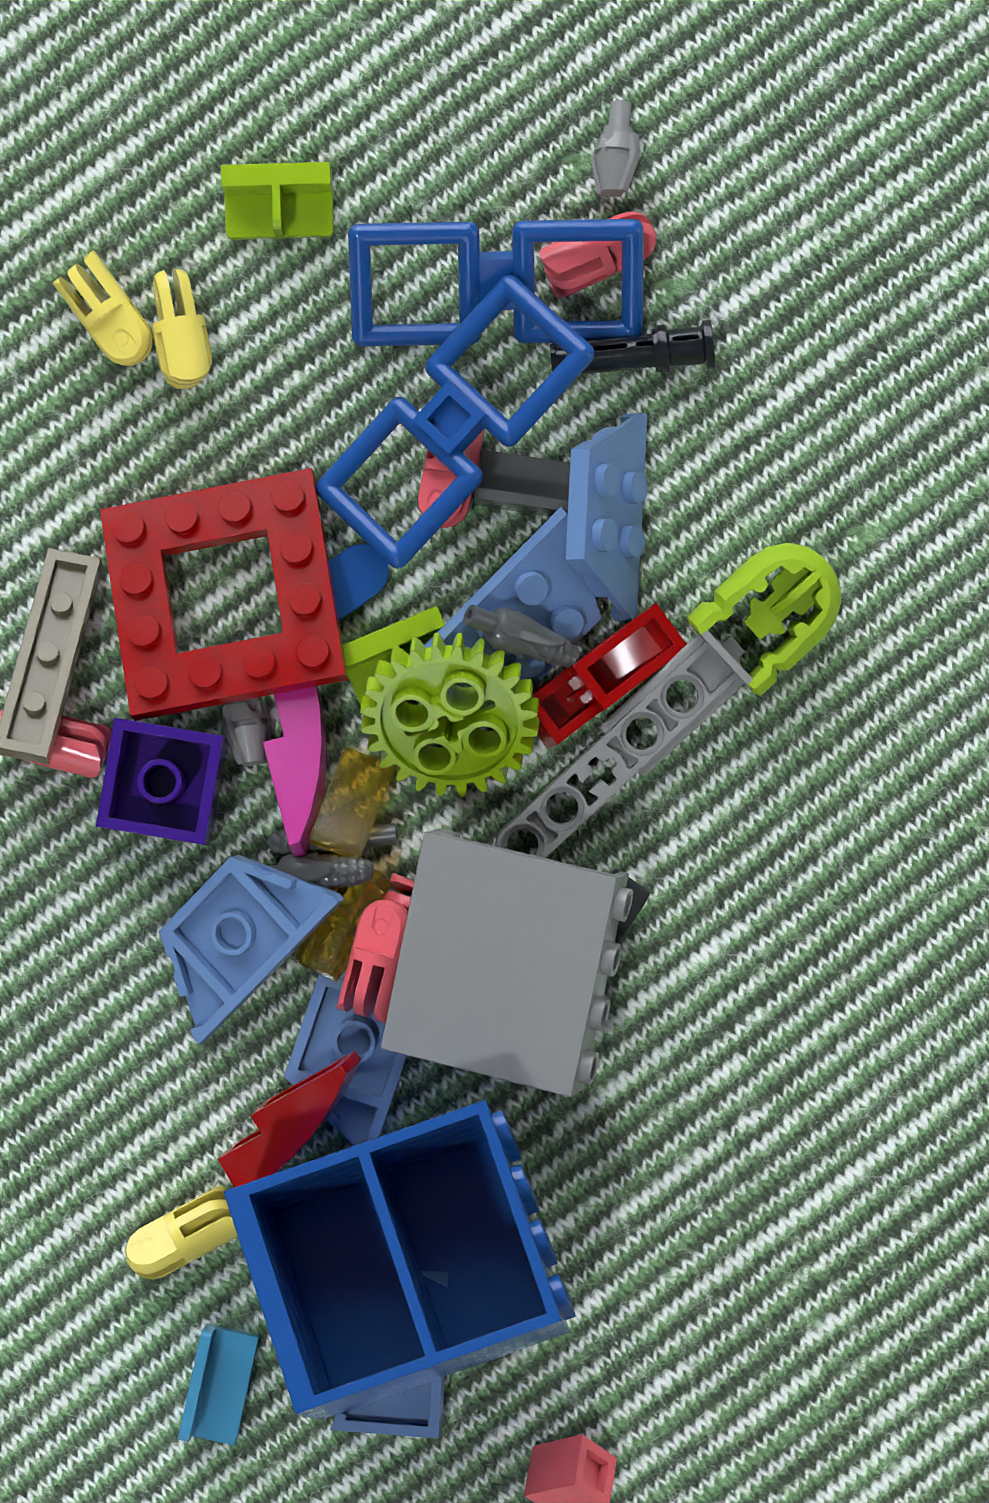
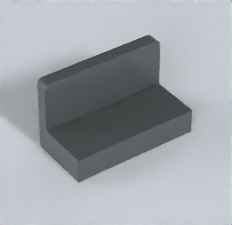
M482 450L479 468L483 473V480L475 489V506L549 517L561 507L568 514L570 462Z

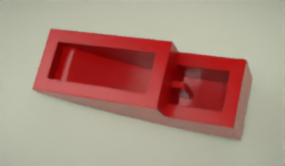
M657 603L651 605L580 657L579 661L573 666L565 668L532 693V697L539 700L538 716H536L539 718L537 736L547 749L558 745L598 713L606 710L669 662L687 645Z
M356 1050L269 1098L250 1115L258 1130L235 1142L217 1159L234 1188L274 1174L311 1139L330 1117L348 1089L361 1061Z

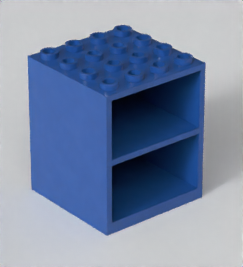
M483 1100L224 1191L295 1414L323 1420L570 1333L566 1320L576 1317L566 1285L562 1282L559 1274L551 1276L548 1267L556 1265L558 1262L548 1233H546L540 1219L535 1221L531 1219L530 1215L540 1212L530 1181L527 1175H525L521 1164L513 1167L512 1163L522 1160L512 1129L502 1110L492 1113L487 1101ZM421 1271L449 1272L448 1286L445 1287L423 1276Z

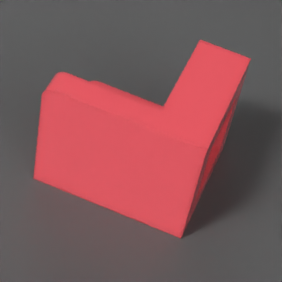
M583 1434L535 1445L531 1451L524 1496L534 1503H610L617 1458Z

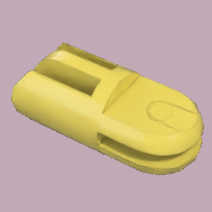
M91 251L84 257V261L111 298L107 297L95 279L79 264H75L67 273L71 282L92 311H90L76 290L65 279L59 277L52 284L104 355L114 363L133 366L144 361L151 352L152 332L148 323L96 252Z
M174 268L173 284L179 316L175 317L165 270L159 271L153 278V291L159 321L151 326L161 373L165 376L166 382L176 389L187 390L197 386L206 377L212 365V354L204 315L196 314L188 274L181 269Z
M219 1185L133 1233L125 1247L126 1262L131 1269L143 1278L151 1280L162 1278L237 1238L238 1235L224 1195L225 1187Z

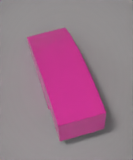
M318 686L273 694L284 737L263 742L288 844L294 857L306 855L317 826L325 790L327 767L326 722Z

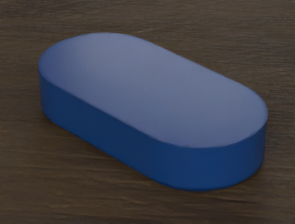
M357 544L350 546L329 561L339 623L380 594L387 585L389 579L388 563L370 545Z

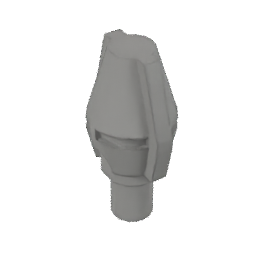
M614 100L610 103L608 125L604 126L603 133L595 144L591 163L596 193L601 197H619L623 193L628 192L640 157L639 135L634 133L630 127L632 105L628 101Z
M258 698L228 703L223 706V732L237 765L252 766L268 763L263 742L271 740L272 726L265 704H261Z

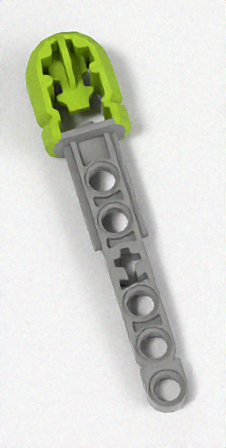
M791 543L766 547L750 557L714 591V602H702L687 616L690 626L698 635L599 726L604 734L499 831L494 846L507 849L506 843L510 834L516 830L525 829L532 832L538 840V848L534 856L546 858L638 771L646 776L744 684L753 693L761 697L777 682V670H790L825 637L836 622L841 605L840 581L831 565L823 556L809 547ZM780 568L781 571L770 581L774 591L763 601L755 597L749 600L750 613L743 621L746 626L760 640L769 633L782 635L786 631L782 621L793 611L802 616L813 605L815 608L804 622L798 620L789 622L787 629L790 635L773 652H764L758 658V666L748 674L740 664L739 657L745 651L731 636L724 641L717 640L708 630L718 620L726 621L733 614V606L751 590L759 593L765 591L768 587L765 577ZM685 680L692 683L696 688V703L687 711H675L669 707L666 701L667 689L672 683ZM636 718H648L657 727L656 740L647 748H635L627 741V727ZM597 757L603 762L611 757L616 762L611 768L615 778L608 784L602 779L597 780L588 789L590 793L597 797L587 804L580 790L568 783L567 780L574 774H577L580 782H584L592 773V768L588 764L591 759ZM559 792L571 794L576 799L578 805L574 818L564 823L553 821L546 812L547 801L552 795Z

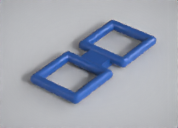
M637 219L519 221L512 229V251L480 252L479 229L473 222L355 224L348 231L352 339L356 345L361 347L442 345L504 276H515L535 294L534 243L622 241L621 320L565 322L586 341L642 335L643 225ZM458 244L459 323L373 325L370 246ZM511 302L503 309L513 310L514 337L518 342L523 344L555 343ZM481 334L472 344H475L480 340Z
M512 275L504 276L427 360L425 371L441 389L420 412L405 398H393L316 483L317 495L391 567L396 569L403 568L482 482L483 473L481 469L463 453L464 450L484 429L489 431L504 446L511 447L516 445L593 361L595 356L594 348L519 279ZM511 302L568 355L508 420L451 366ZM401 424L447 467L456 478L397 542L342 489V486L391 432Z

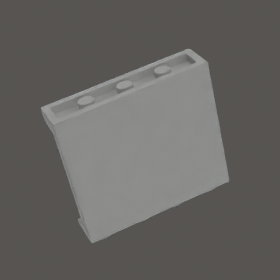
M441 828L424 832L381 1049L569 1097L582 1091L585 1084L591 1085L596 1075L599 1061V1053L592 1051L596 1030L602 1031L604 1029L610 1009V998L603 997L607 977L615 975L621 957L622 946L619 943H615L619 921H626L632 905L633 890L626 888L629 873L618 872L610 874L460 838V833Z

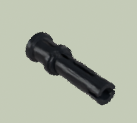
M711 320L702 321L701 326L668 330L665 325H657V328L652 329V334L589 340L587 342L594 348L595 356L581 374L655 367L656 372L661 371V374L670 373L672 367L705 364L707 369L716 368ZM555 343L550 344L552 372L568 355Z

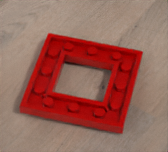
M312 468L100 509L129 713L134 721L348 680L319 496L316 491V477ZM268 536L283 633L179 653L165 556Z

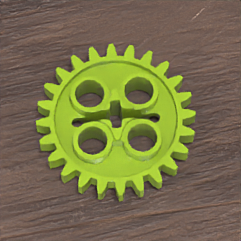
M434 633L432 647L427 648L417 637L412 638L410 654H407L397 646L394 647L391 663L383 660L378 661L375 677H368L365 695L362 698L360 713L363 714L361 732L370 734L368 751H381L379 763L381 768L394 764L398 765L396 774L398 782L406 779L409 775L417 777L416 791L419 792L428 782H432L436 785L438 796H443L447 785H455L460 797H465L468 783L473 782L483 793L487 792L489 776L502 784L505 783L508 767L520 771L523 754L532 753L533 736L538 734L539 718L536 716H538L539 700L532 697V679L519 680L522 665L517 662L504 667L505 651L497 650L490 656L485 654V639L482 638L474 644L472 649L465 647L462 633H457L453 645H445L441 635ZM455 683H468L473 687L463 688L455 685ZM405 700H416L421 702L422 704L413 705L407 703ZM486 726V727H491V728H493L494 730H493V731H484V730H481V729H479V728H477V727ZM436 743L441 744L444 747L436 748L428 744Z

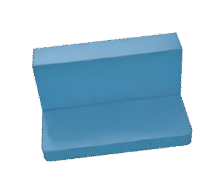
M212 1324L205 1325L200 1335L178 1440L189 1442L193 1436L235 1446L260 1335Z

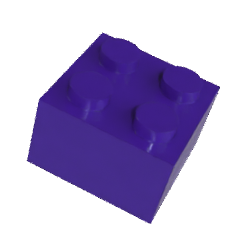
M114 718L96 827L210 846L228 744L226 737Z

